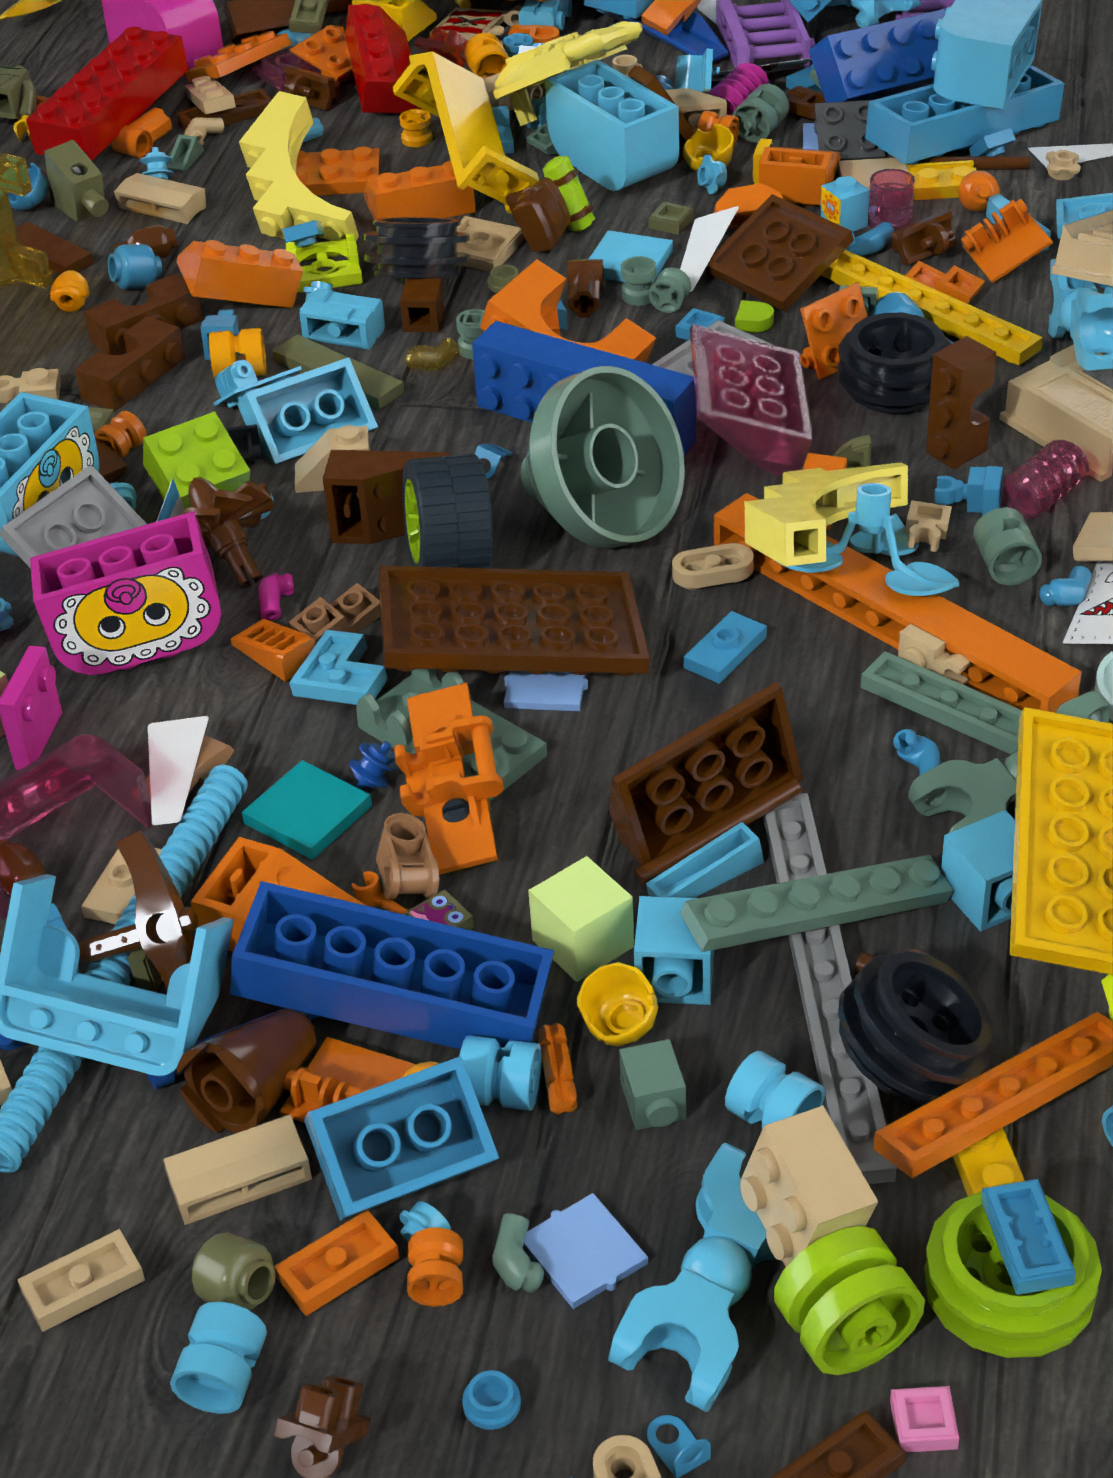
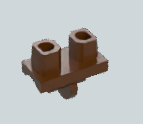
M285 66L286 83L283 92L306 97L310 106L323 110L332 109V100L339 98V81L334 80L332 77L298 67Z
M944 210L891 233L893 251L900 254L902 264L909 265L931 255L942 254L948 248L957 245L951 228L952 211Z
M335 1375L327 1376L324 1378L322 1385L307 1384L302 1386L296 1411L278 1418L274 1436L282 1439L296 1436L291 1446V1460L294 1468L302 1477L328 1478L339 1469L343 1460V1447L367 1435L371 1418L357 1414L363 1384Z

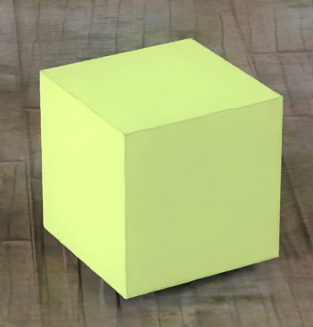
M589 857L582 858L528 890L532 940L539 947L554 950L553 960L576 982L590 975L598 967L608 964L634 948L633 897Z

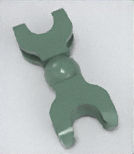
M1091 691L1059 706L1056 713L1108 723L1110 703L1101 693ZM1018 750L1008 756L1004 764L998 758L984 764H975L965 760H948L921 774L913 781L909 790V801L918 812L925 816H932L946 811L959 812L966 817L951 827L950 832L1004 810L1015 820Z

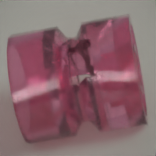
M883 169L872 174L869 186V198L871 200L868 212L869 227L873 229L882 222H888L892 224L895 232L897 229L912 224V200L915 189V179L912 174L900 169Z

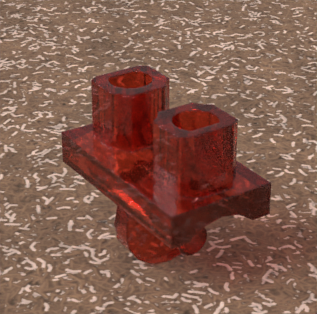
M435 27L428 39L418 37L414 43V46L417 48L425 49L427 52L432 51L462 68L467 61L460 54L468 41L455 30H450L447 33L441 28Z

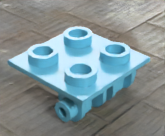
M238 360L217 374L215 383L221 398L213 404L217 406L226 402L228 408L238 406L237 404L245 393L290 378L302 370V368L299 366L258 381L252 365L246 360Z

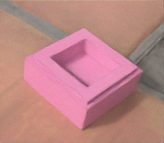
M950 1386L891 1389L890 1404L896 1440L906 1453L958 1449L959 1434Z

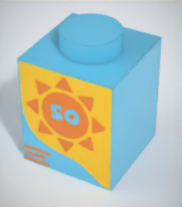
M851 176L839 177L833 182L821 185L820 216L852 232L868 227L870 190Z

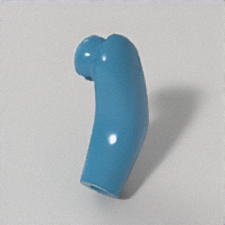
M882 222L856 238L852 232L854 241L845 250L859 256L881 251L890 241L894 228L892 224Z

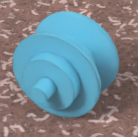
M152 147V152L147 153L146 157L140 159V163L147 165V171L142 174L168 180L169 177L174 175L173 171L167 169V164L173 158L167 156L164 152H159L158 147Z

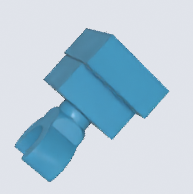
M234 309L219 310L218 315L206 316L202 322L201 334L205 360H211L209 349L210 332L230 330L234 335L239 334L237 315H234Z
M970 467L967 484L951 476H938L937 488H935V503L949 505L966 499L967 512L982 513V516L991 510L1001 508L1003 467Z

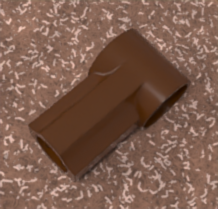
M603 259L567 260L569 310L575 312L580 318L591 317V314L599 309L600 291L604 290Z

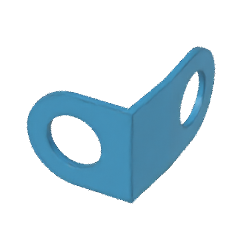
M494 444L478 445L474 453L479 459L486 458L490 461L491 468L489 472L485 473L486 479L491 478L495 474L502 457L513 456L511 451Z
M662 1415L655 1418L649 1424L647 1429L648 1442L675 1478L685 1475L711 1459L710 1442L707 1439L697 1440L685 1423L678 1417ZM669 1424L676 1427L679 1431L678 1439L670 1444L660 1442L656 1437V1431L660 1426Z

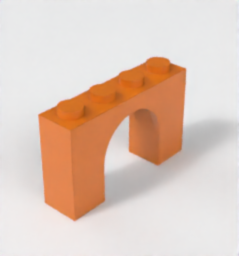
M538 259L488 300L480 328L485 331L495 321H499L647 363L656 337L627 318L605 338L591 343L574 342L553 332L546 325L543 318L558 305L567 278Z

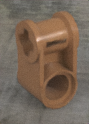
M397 813L387 817L376 854V863L380 871L385 898L395 899L398 894H423L426 899H429L438 893L439 868L437 860L432 854L426 834V827L421 820L410 814Z

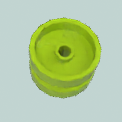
M861 1225L839 1229L813 1242L798 1253L787 1265L774 1287L775 1304L794 1331L800 1333V1342L815 1365L825 1374L838 1376L857 1372L880 1361L904 1342L915 1330L924 1314L925 1299L904 1269L897 1267V1259L877 1231Z

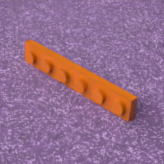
M1099 1012L1088 1016L876 1131L873 1149L909 1177L914 1178L1112 1067L1113 1021Z

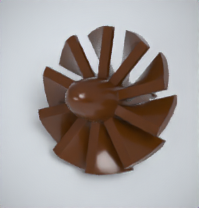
M203 477L193 478L189 483L188 490L191 507H188L182 513L195 512L206 548L208 549L211 546L216 556L226 560L238 582L239 588L244 589L252 586L244 572L245 569L255 583L263 578V574L257 568L246 548L248 546V537L242 527L255 528L259 525L261 515L274 509L271 494L265 483L257 485L252 481H247L232 492L219 490L211 481Z

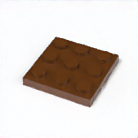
M772 194L712 255L706 270L708 274L786 312L854 239L851 230Z

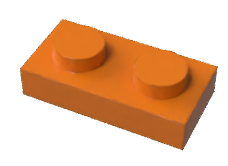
M367 1209L274 1266L277 1280L303 1314L308 1316L398 1260L399 1252L397 1244Z

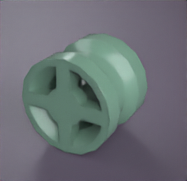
M673 267L665 268L661 271L649 290L651 304L661 312L672 313L677 311L691 290V281L684 271Z

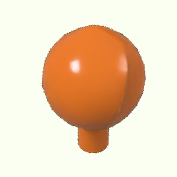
M981 170L967 174L962 179L958 188L961 204L967 210L976 213L987 208L988 197L1000 194L997 179L991 173Z

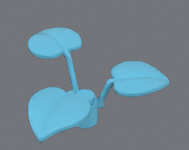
M867 483L858 486L856 511L849 512L848 523L841 540L835 545L826 541V562L787 567L796 571L810 573L837 568L843 564V557L840 553L845 551L849 542L850 547L858 552L881 553L891 556L892 565L895 570L886 574L885 582L888 587L898 593L926 596L959 587V580L937 565L926 562H913L906 566L900 561L899 556L916 551L919 548V542L915 543L914 549L908 547L909 534L905 533L906 527L896 513L890 516L891 488L878 483ZM859 524L860 531L851 537L855 525Z

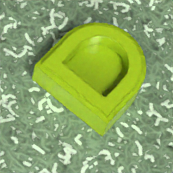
M741 300L735 318V328L744 332L757 333L766 331L773 326L774 309L771 305L764 302Z

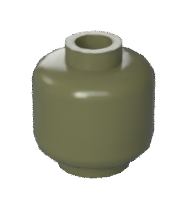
M223 1232L211 1237L197 1252L193 1261L191 1279L195 1293L204 1302L232 1303L251 1311L268 1298L273 1290L276 1274L271 1253L263 1244L236 1234Z

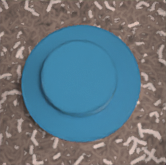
M494 1370L484 1371L477 1374L466 1387L462 1398L465 1416L473 1425L487 1430L499 1429L507 1426L517 1417L521 1407L520 1391L515 1382L504 1373Z

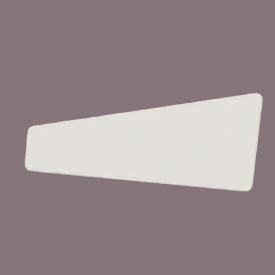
M208 716L157 722L148 725L152 825L177 823L181 820L207 727Z

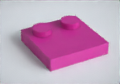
M28 647L0 697V716L15 770L32 771L63 713L55 685L56 671L53 666H50L46 647Z

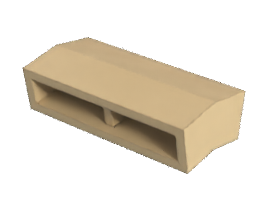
M140 173L126 178L114 191L119 208L185 224H188L198 212L206 208L205 188Z
M291 1114L163 1159L165 1171L184 1225L312 1180L309 1160Z

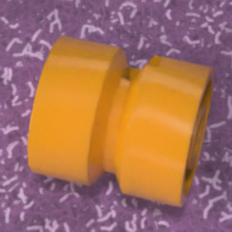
M480 33L475 35L467 42L464 50L465 60L472 73L483 79L502 72L507 66L505 59L509 58L500 40L493 34Z
M262 328L241 329L238 335H234L230 330L209 333L210 359L214 379H216L218 373L238 360L248 361L252 365L256 376H266L267 364Z

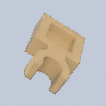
M36 368L22 372L21 378H14L8 375L0 376V403H7L8 400H13L20 392L59 400L61 387L59 369L46 370L44 368Z
M911 500L905 533L909 534L908 547L914 549L915 543L926 542L931 545L930 551L936 552L939 548L940 539L946 540L952 506Z
M912 624L900 632L898 657L960 684L966 685L968 683V678L960 674L970 666V661L965 656L946 653V642Z

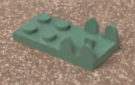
M415 669L409 677L379 699L375 700L373 695L368 693L358 700L356 706L358 727L381 742H389L393 749L396 745H404L406 752L414 754L415 749L407 698L464 683L458 672H447L442 678L441 683L436 677L435 669ZM471 700L473 716H487L492 720L494 731L490 737L497 774L503 779L505 790L547 756L546 742ZM475 753L465 755L463 757L466 778L477 776L478 770ZM495 797L488 798L489 802L492 801Z

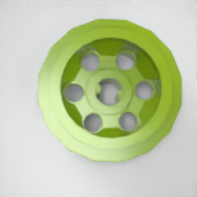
M982 1191L955 1201L934 1223L926 1247V1263L924 1266L927 1299L943 1326L972 1348L1005 1358L1041 1357L1071 1344L1090 1323L1102 1273L1096 1241L1080 1219L1045 1195L1076 1272L1074 1285L1016 1295L981 1202Z

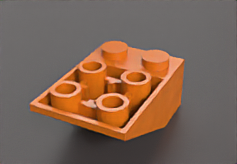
M778 146L765 147L759 162V183L781 192L783 199L788 202L801 203L808 207L821 205V185L833 182L838 168V161L841 159V152Z
M238 837L191 900L192 910L194 914L197 913L199 923H197L198 927L223 917L234 919L228 948L232 952H234L261 881L365 905L282 849Z

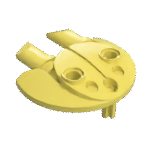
M621 21L607 28L593 29L584 35H579L578 32L571 33L505 59L507 66L495 81V90L493 91L495 100L507 96L510 97L520 126L538 120L527 89L544 83L545 79L626 50V44L639 38L643 31L642 24Z

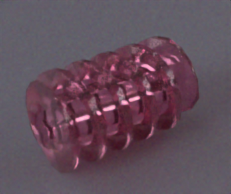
M1064 439L1053 440L1046 444L1043 449L1029 458L1026 463L1010 473L1004 481L1003 493L1009 508L1016 509L1024 518L1034 519L1039 517L1041 512L1048 510L1060 497L1066 495L1078 482L1086 478L1089 473L1087 456L1077 445Z

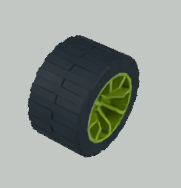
M475 454L408 459L403 471L402 505L406 544L411 566L491 568L493 560L492 508L486 474L478 456Z

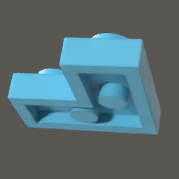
M326 630L289 684L293 696L357 705L358 700L368 693L376 698L388 678L384 666L358 662L368 648L364 634Z

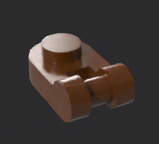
M801 86L792 88L786 95L789 101L788 115L793 113L809 118L812 122L816 120L815 103H826L822 92Z

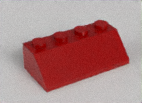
M370 4L349 5L345 38L362 112L403 113L411 109H422L394 95L393 91L394 84L411 64L409 59L411 52L406 32L380 6Z

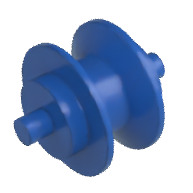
M384 741L382 745L378 743L360 744L359 749L364 757L362 760L352 759L349 762V766L354 772L353 775L359 780L357 783L358 788L362 790L366 786L386 788L389 785V781L384 774L387 770L397 771L399 769L394 759V754L389 750L392 746L389 742Z

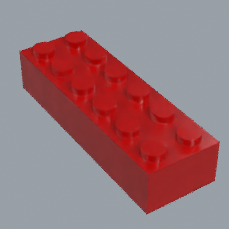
M138 26L125 29L117 39L108 44L99 55L93 58L90 63L80 72L76 73L71 80L58 89L53 96L40 105L26 119L35 154L45 155V150L74 140L91 161L96 158L119 136L124 126L133 123L189 70L182 36L168 34L166 31L144 30Z

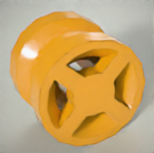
M411 109L401 113L399 116L400 126L404 128L401 133L402 143L408 147H423L430 144L433 140L432 131L429 129L431 114L423 109Z

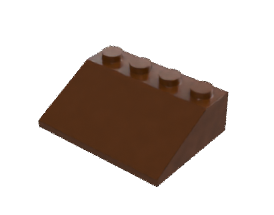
M777 681L612 778L609 811L619 840L640 866L791 777H795L798 782L803 780L782 686Z

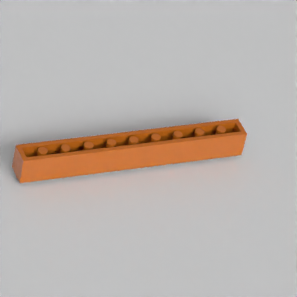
M748 493L714 514V546L738 543L749 547L754 554V570L898 650L900 632L910 624L946 642V653L950 655L961 654L970 661V666L960 673L968 678V683L965 686L1020 710L1027 707L1056 713L1060 705L1079 695L1082 671L937 594L912 596L892 590L887 586L885 576L893 570L846 546L843 553H840L843 557V564L841 566L815 573L789 569L745 543L744 501L760 499ZM826 535V541H829L833 545L839 543L838 541Z

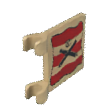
M517 5L508 11L456 7L430 32V38L469 41L480 33H490L495 36L501 35L505 31L504 27L500 26L503 22L511 27L519 25V19L516 14H519L522 6Z

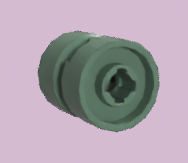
M1008 507L996 508L984 514L977 521L973 537L993 580L1003 585H1017L1029 580L1037 573L1041 566L1042 555L1023 515L1019 511Z

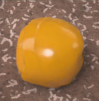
M73 270L60 274L53 282L50 290L51 301H54L61 310L66 312H76L81 309L86 298L90 295L87 280L80 273Z

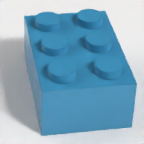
M462 1056L308 1112L304 1118L340 1221L360 1214L367 1209H373L483 1167L499 1159Z

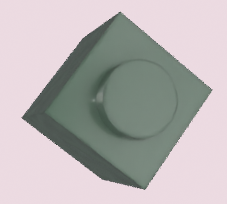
M670 1039L619 1049L621 1085L635 1130L649 1127H664L673 1122L686 1120V1085Z

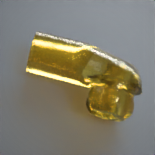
M450 338L443 340L437 347L416 345L406 352L405 362L411 369L436 371L458 352V346Z

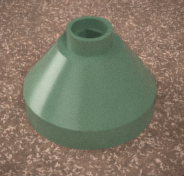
M613 366L594 367L570 375L555 383L546 392L534 414L527 456L524 458L521 466V481L528 496L536 503L541 504L572 536L586 544L599 548H616L647 540L659 533L669 523L677 510L683 491L685 475L684 454L680 435L667 406L657 392L643 379L628 370Z

